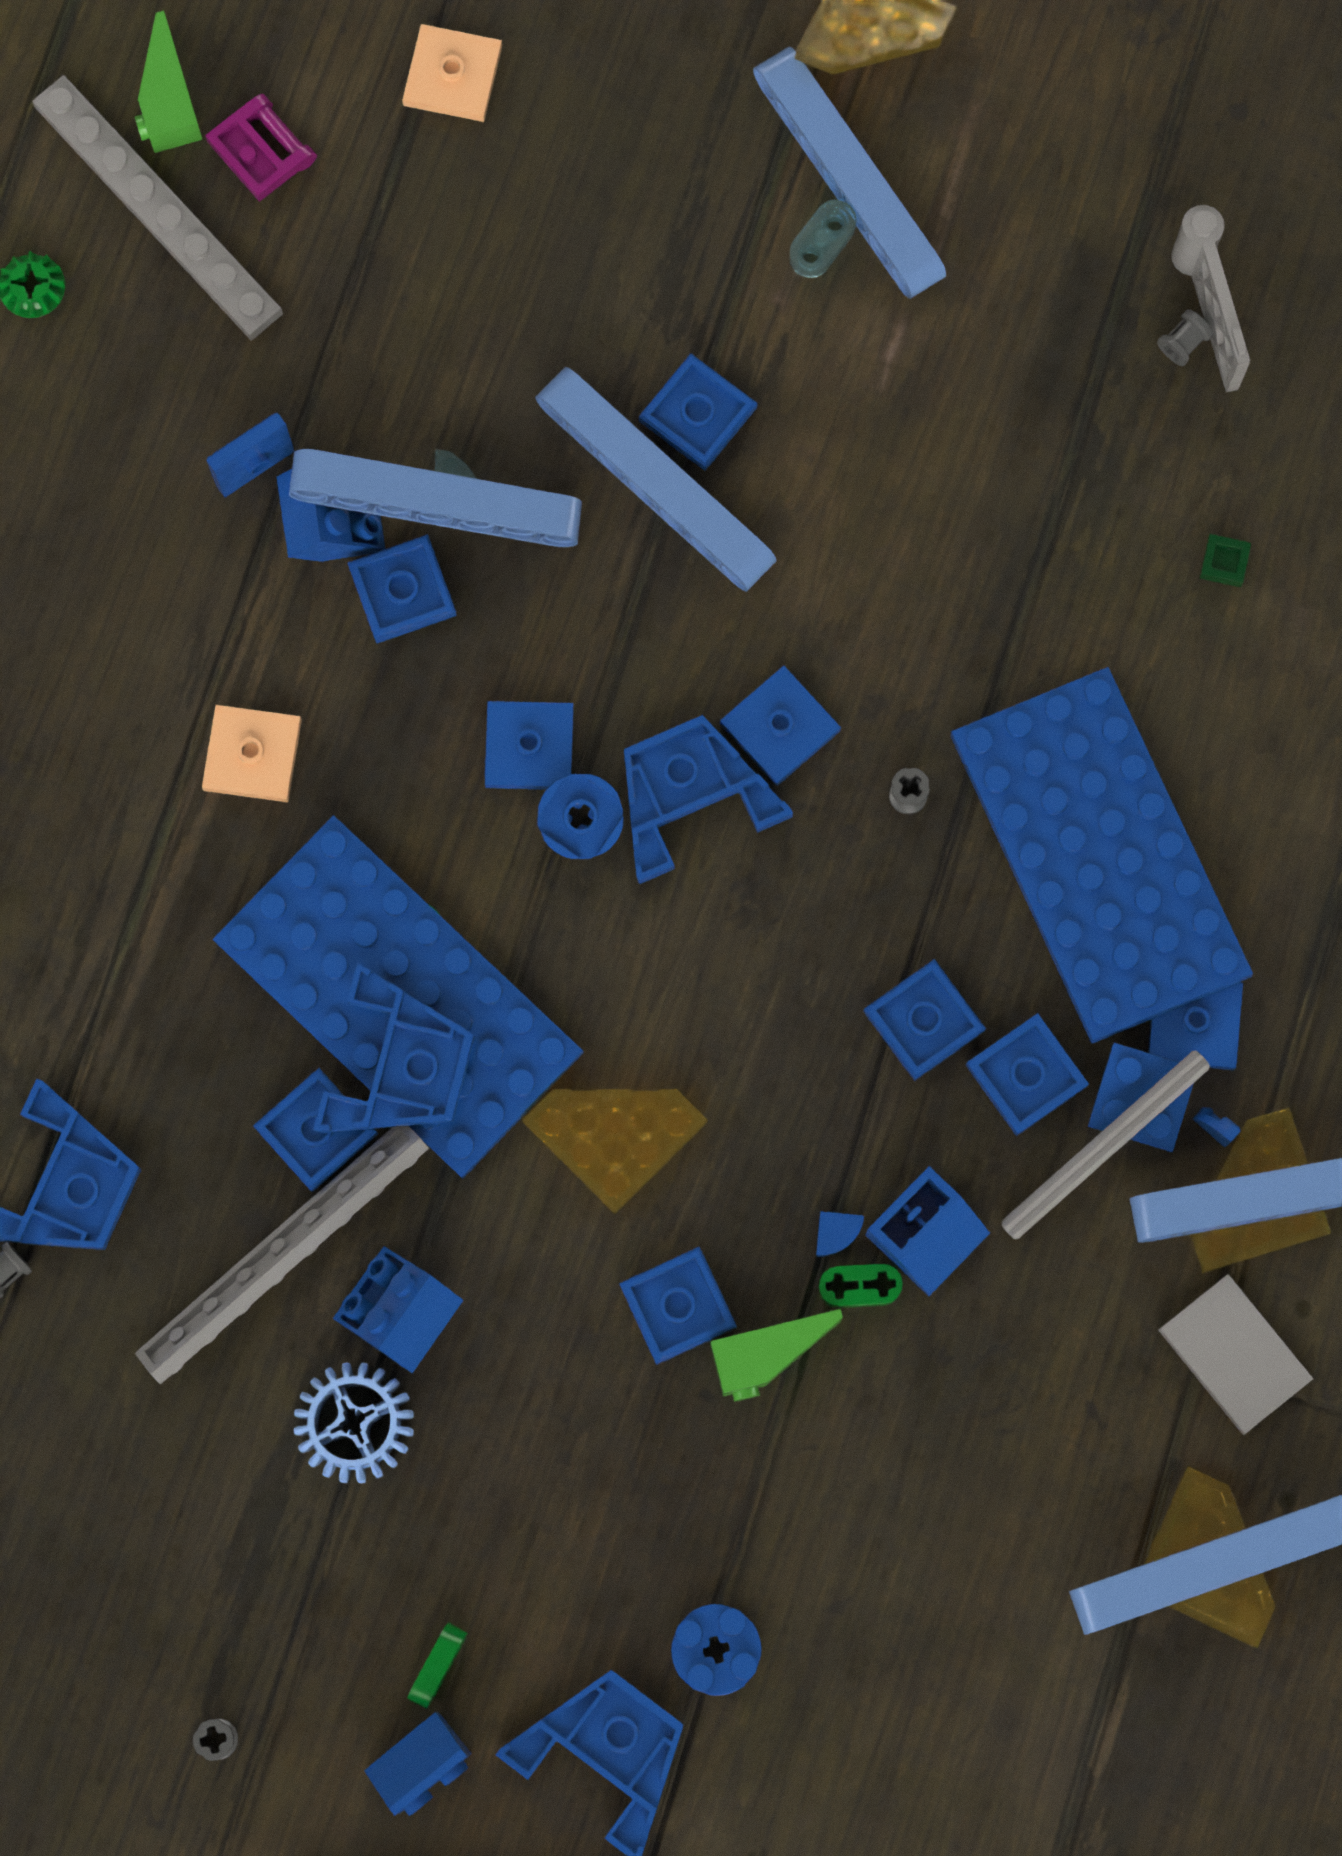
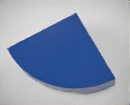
M1202 1107L1192 1120L1225 1148L1241 1131L1240 1127L1227 1117H1223L1221 1120L1213 1113L1212 1108Z
M820 1211L816 1257L831 1256L847 1248L858 1236L862 1228L864 1216Z

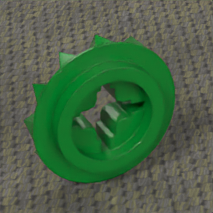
M29 251L27 255L21 257L13 256L11 262L5 268H1L0 298L5 307L15 315L24 318L41 317L53 311L61 302L65 293V278L60 266L51 260L47 254L42 256ZM30 271L33 272L38 282H42L41 285L34 287L32 299H30L25 287L20 285V283L27 282Z

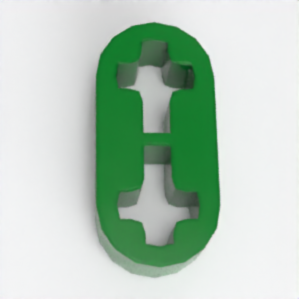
M890 1265L836 1266L829 1268L823 1273L819 1281L818 1290L822 1300L831 1307L884 1306L897 1300L902 1291L903 1281L897 1269ZM879 1273H885L888 1281H894L895 1288L889 1289L886 1297H880L877 1289H863V1282H874L877 1280ZM835 1275H841L844 1283H858V1289L846 1290L842 1299H835L834 1292L826 1290V1284L832 1283Z
M450 1622L446 1624L407 1697L408 1700L425 1709L429 1708L464 1644L468 1632Z

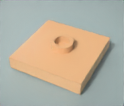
M421 24L402 99L403 106L484 122L502 50V40Z
M216 705L202 783L203 791L288 802L302 722L301 717Z

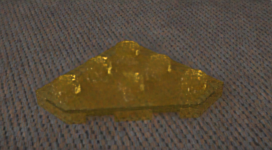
M822 0L797 47L795 59L830 74H837L940 47L954 19L957 7L941 0Z
M553 1089L522 1119V1123L615 1215L708 1123V1120L677 1089H659V1091H633V1089L571 1091V1089Z
M1288 1107L1247 1120L1215 1181L1308 1164L1290 1108ZM1322 1210L1190 1235L1202 1272L1206 1273L1331 1234L1325 1212Z
M1189 1466L1186 1467L1144 1564L1246 1529L1230 1486ZM1260 1573L1167 1607L1251 1647L1258 1648L1276 1606L1264 1575Z

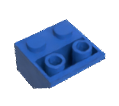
M292 469L276 477L288 558L322 562L373 554L386 549L380 515L298 501L289 496Z
M929 1166L868 1228L865 1236L929 1297L990 1232L964 1199Z
M383 1246L378 1255L370 1262L366 1272L352 1292L343 1300L340 1309L333 1319L382 1354L413 1373L461 1305L463 1299L427 1272Z
M437 1711L365 1769L364 1772L394 1816L404 1810L410 1816L433 1798L429 1789L436 1783L441 1781L444 1786H447L469 1768L464 1760L471 1755V1752Z

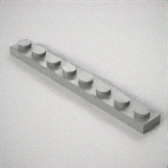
M64 75L32 101L36 110L251 341L283 315L281 307Z
M409 1126L392 1127L135 1352V1355L159 1384H162L168 1377L177 1373L185 1362L205 1345L211 1343L218 1333L239 1315L244 1314L259 1297L272 1286L278 1284L292 1268L305 1257L311 1255L325 1239L339 1227L344 1226L358 1210L372 1198L382 1193L391 1181L405 1169L415 1164L418 1158L429 1149L427 1145Z

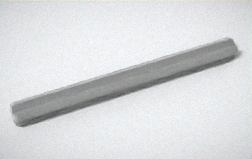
M1196 1050L1188 1054L1007 1215L1001 1223L1006 1232L1012 1238L1019 1239L1210 1068L1208 1061Z

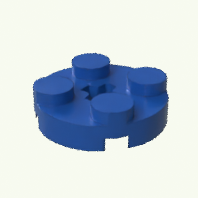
M571 774L553 782L543 793L538 804L537 826L543 840L554 852L570 859H590L608 851L618 840L623 828V808L617 792L605 780L591 774ZM584 804L590 808L587 815L592 819V822L588 827L581 824L576 829L571 826L570 823L573 818L568 813L572 807L580 809Z
M722 1604L705 1605L690 1612L678 1625L672 1641V1660L680 1678L694 1690L712 1696L727 1695L744 1687L756 1673L761 1658V1641L756 1627L741 1611ZM715 1636L718 1637L720 1643L727 1642L730 1651L723 1654L724 1661L715 1664L713 1657L705 1658L703 1654V1649L710 1645L709 1638Z

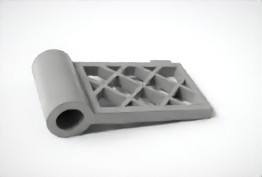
M1197 205L1189 209L1184 215L1171 253L1172 262L1181 273L1192 276L1204 320L1213 331V336L1210 340L1227 393L1239 389L1250 364V358L1217 250L1224 231V219L1214 207Z

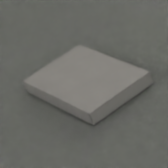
M1229 1274L1158 1330L1242 1435L1250 1431L1313 1380L1312 1376Z

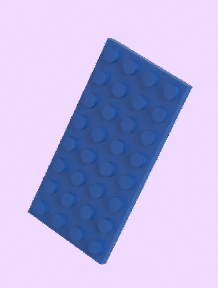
M1109 667L951 731L950 737L1091 1044L1252 977L1253 972Z
M334 815L212 939L370 1091L391 1014L347 1003L356 964L367 967L373 973L389 983L391 982L405 993L474 1034L475 1039L454 1121L409 1125L422 1141L462 1179L584 1053L576 1043Z

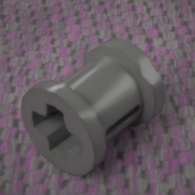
M1189 309L1182 313V321L1168 335L1163 334L1157 342L1161 351L1179 366H1184L1188 362V355L1202 341H1208L1213 336V331L1209 324L1199 314Z
M904 768L895 774L892 779L889 799L896 811L910 815L923 809L930 790L928 786L929 779L926 774L918 768ZM912 785L917 786L916 796L914 794H909L907 797L901 795L903 786L905 788H910Z
M7 1241L2 1245L3 1251L0 1252V1298L4 1296L3 1291L22 1274L29 1275L33 1271L22 1256Z
M209 1719L202 1722L193 1735L195 1751L209 1761L222 1760L229 1757L238 1745L236 1727L224 1719ZM214 1726L217 1733H225L227 1737L226 1742L220 1744V1752L216 1753L214 1746H207L205 1742V1737L212 1735V1727Z

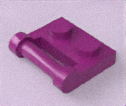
M264 94L255 96L205 135L208 144L259 202L298 171H303L310 167L317 158V154L309 145H303L272 110L273 104ZM254 120H260L290 155L282 161L250 123Z

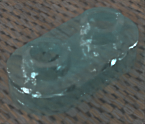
M830 200L823 203L794 239L790 247L789 259L796 273L808 278L822 275L850 241L856 229V214L848 203L841 200ZM832 221H837L842 225V228L834 231L829 229L827 225ZM807 253H813L818 259L815 262L809 263L803 259V256Z

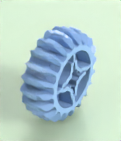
M347 1362L342 1364L343 1377L337 1378L335 1371L331 1367L325 1370V1374L330 1381L326 1386L317 1378H313L310 1381L311 1385L319 1391L315 1397L306 1392L301 1393L300 1399L311 1405L309 1411L295 1409L294 1416L300 1419H307V1425L295 1427L294 1434L297 1436L309 1435V1440L302 1442L298 1448L302 1453L309 1452L312 1449L316 1450V1453L308 1461L311 1467L318 1466L323 1460L327 1461L323 1469V1476L330 1478L336 1467L341 1468L339 1473V1481L341 1483L348 1482L351 1470L356 1471L358 1483H365L367 1478L366 1468L371 1467L374 1476L381 1478L383 1477V1471L378 1463L385 1460L390 1467L395 1468L398 1462L389 1455L391 1451L395 1448L400 1453H407L409 1448L405 1444L398 1442L399 1435L406 1437L414 1435L412 1428L401 1426L402 1420L414 1418V1412L412 1410H399L398 1406L407 1403L410 1398L407 1393H402L395 1397L392 1396V1393L400 1385L397 1379L390 1380L385 1386L381 1385L386 1374L384 1369L378 1368L372 1379L368 1378L369 1365L361 1363L358 1369V1376H353L351 1364ZM345 1388H369L380 1394L384 1401L376 1405L371 1404L366 1407H357ZM333 1395L338 1407V1417L325 1430L319 1432L320 1412L326 1401ZM345 1402L352 1412L355 1411L358 1417L361 1413L367 1416L360 1423L362 1430L360 1433L364 1443H362L358 1435H353L352 1430L349 1429L347 1433L342 1430L343 1426L349 1422L348 1412L344 1405ZM390 1413V1429L387 1438L381 1447L375 1451L370 1438V1430L374 1423L382 1419V1416ZM345 1438L352 1439L363 1458L356 1460L342 1459L330 1453L324 1445Z

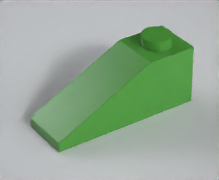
M164 11L157 12L155 15L138 96L142 114L135 116L141 140L150 139L154 153L203 140Z
M841 1309L711 1341L710 1345L723 1397L733 1395L734 1402L760 1396V1387L767 1386L841 1322L843 1318Z

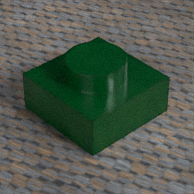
M1209 534L1199 579L1241 588L1244 582L1251 542Z

